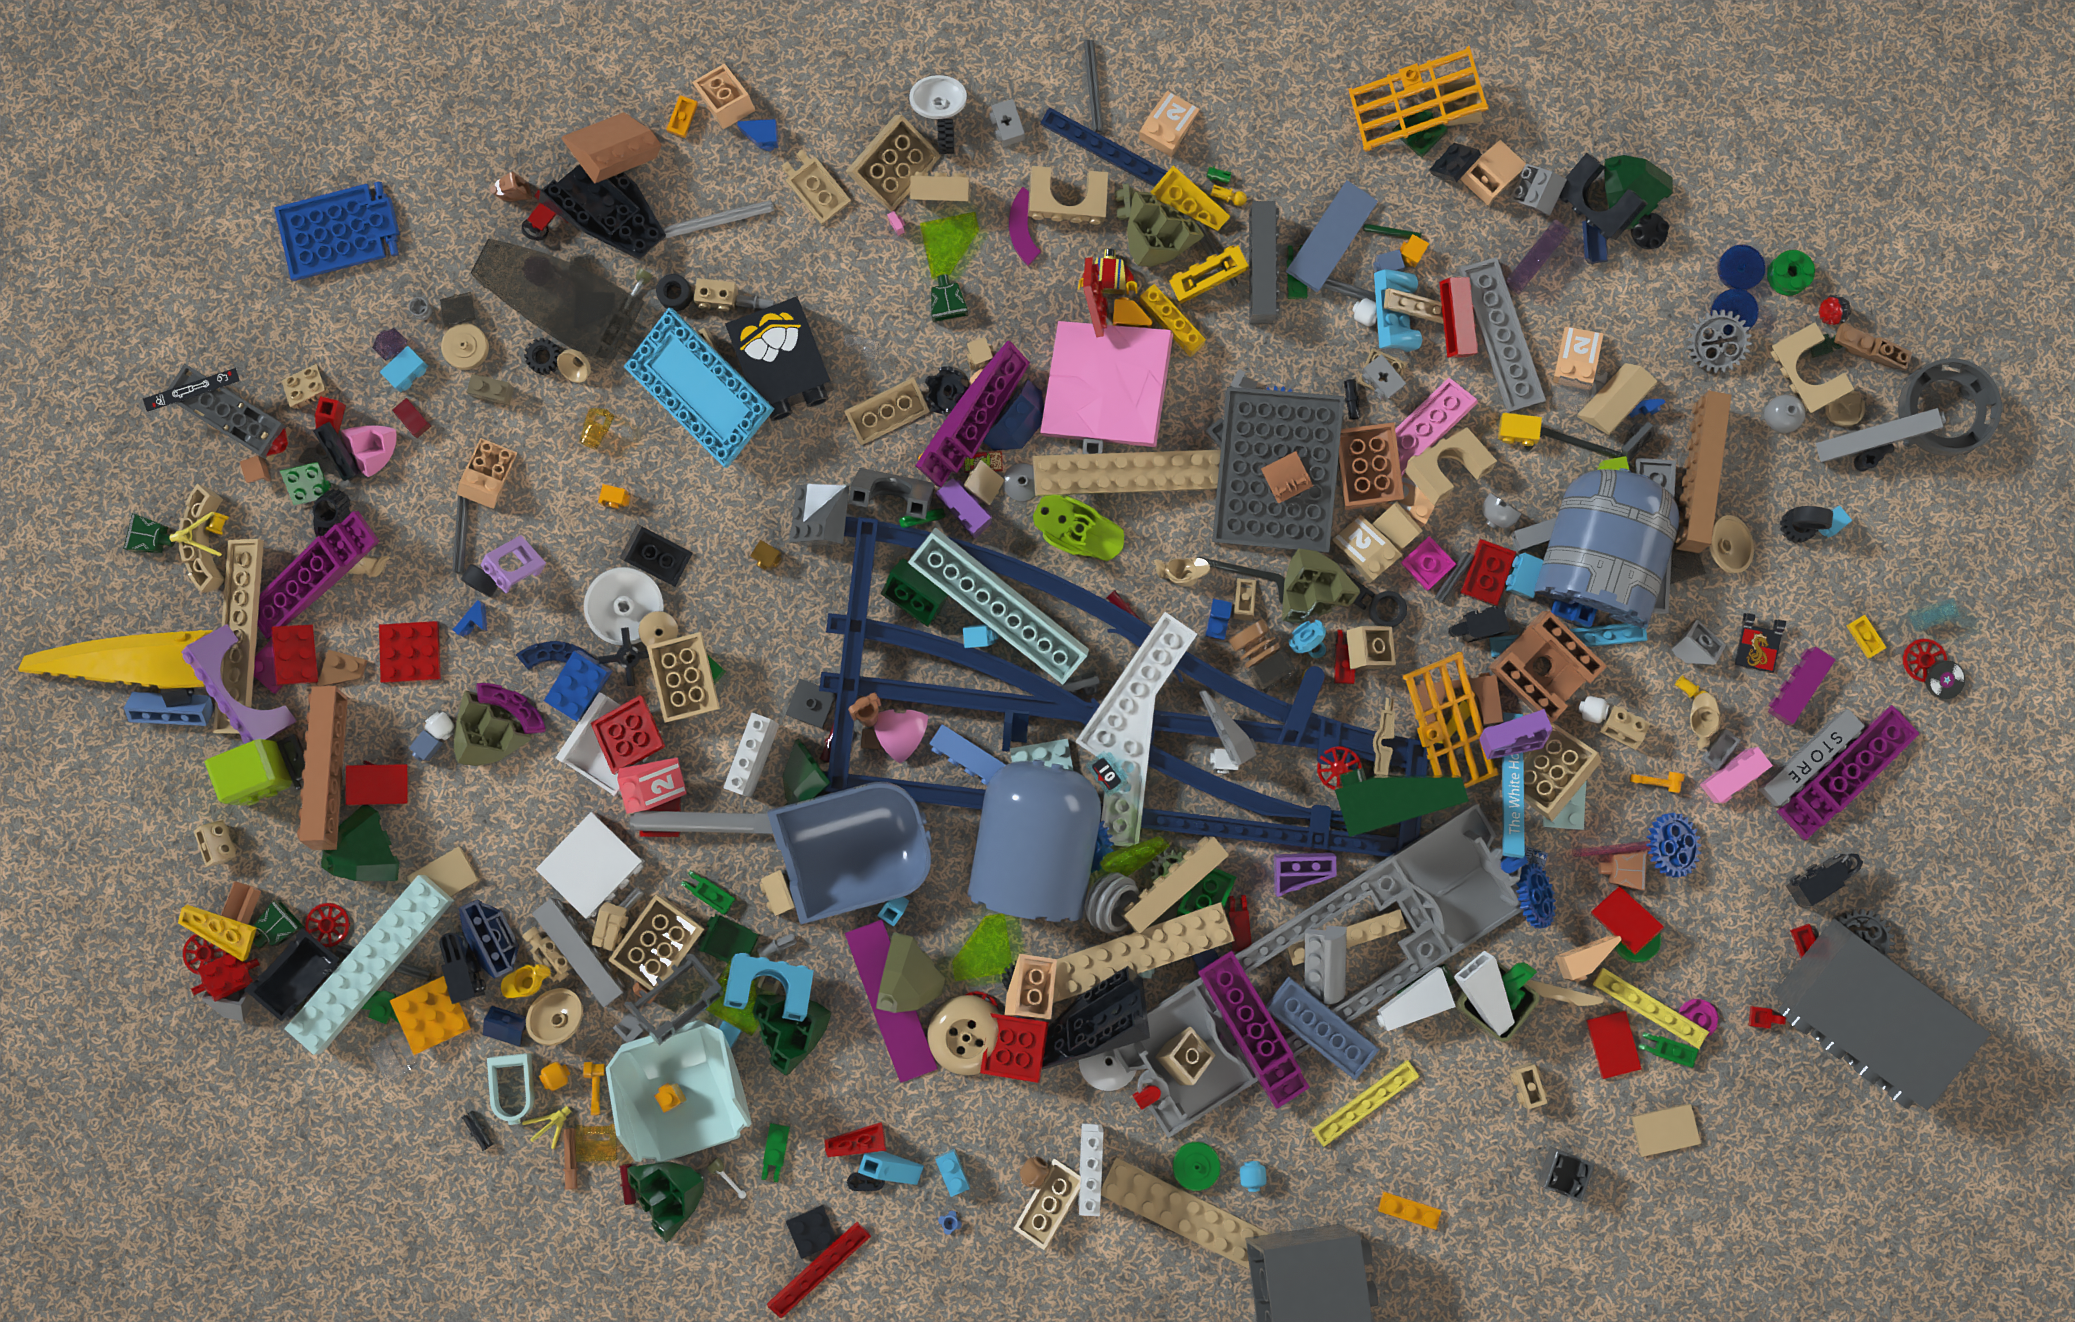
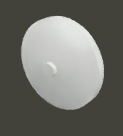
M629 567L612 568L600 574L588 587L584 599L585 618L592 631L604 641L615 645H623L621 628L629 627L631 645L641 642L638 632L641 620L651 612L663 611L662 594L654 580L644 572Z

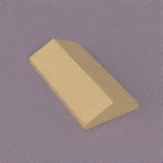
M1625 363L1577 414V417L1610 435L1657 384V380L1642 366Z
M914 377L844 410L860 445L870 442L930 412Z
M1053 1159L1048 1168L1049 1175L1043 1184L1037 1187L1014 1227V1230L1044 1251L1047 1250L1080 1192L1081 1175L1056 1159Z

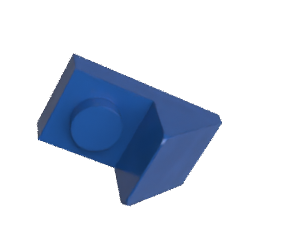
M1213 599L1205 637L1225 640L1232 602Z
M477 600L453 628V631L459 636L469 635L474 629V623L481 629L488 631L486 607L483 602Z

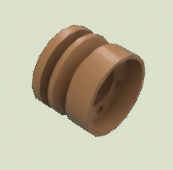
M1264 619L1252 624L1229 640L1235 652L1242 649L1246 651L1240 657L1241 661L1250 657L1251 660L1244 664L1246 669L1260 665L1281 648L1279 643L1272 647L1269 645V643L1276 639L1275 636L1265 639L1264 635L1270 629Z

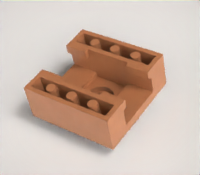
M1542 611L1488 668L1533 712L1545 709L1549 722L1552 724L1568 707L1565 702L1585 681L1591 683L1607 666L1551 611ZM1538 657H1545L1550 663L1548 673L1543 676L1537 675L1533 670V663Z

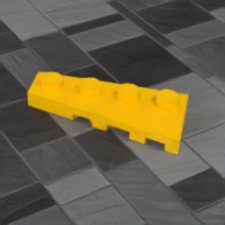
M1174 165L1150 192L1162 203L1169 204L1176 210L1217 231L1230 218V215Z
M190 905L182 907L178 924L239 960L245 961L248 958L256 927Z

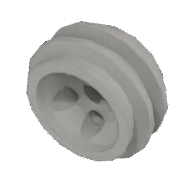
M1118 872L1100 877L1091 887L1085 903V912L1090 924L1106 933L1121 931L1128 926L1127 921L1121 914L1124 912L1123 908L1132 901L1134 903L1139 899L1138 895L1140 893L1135 881Z

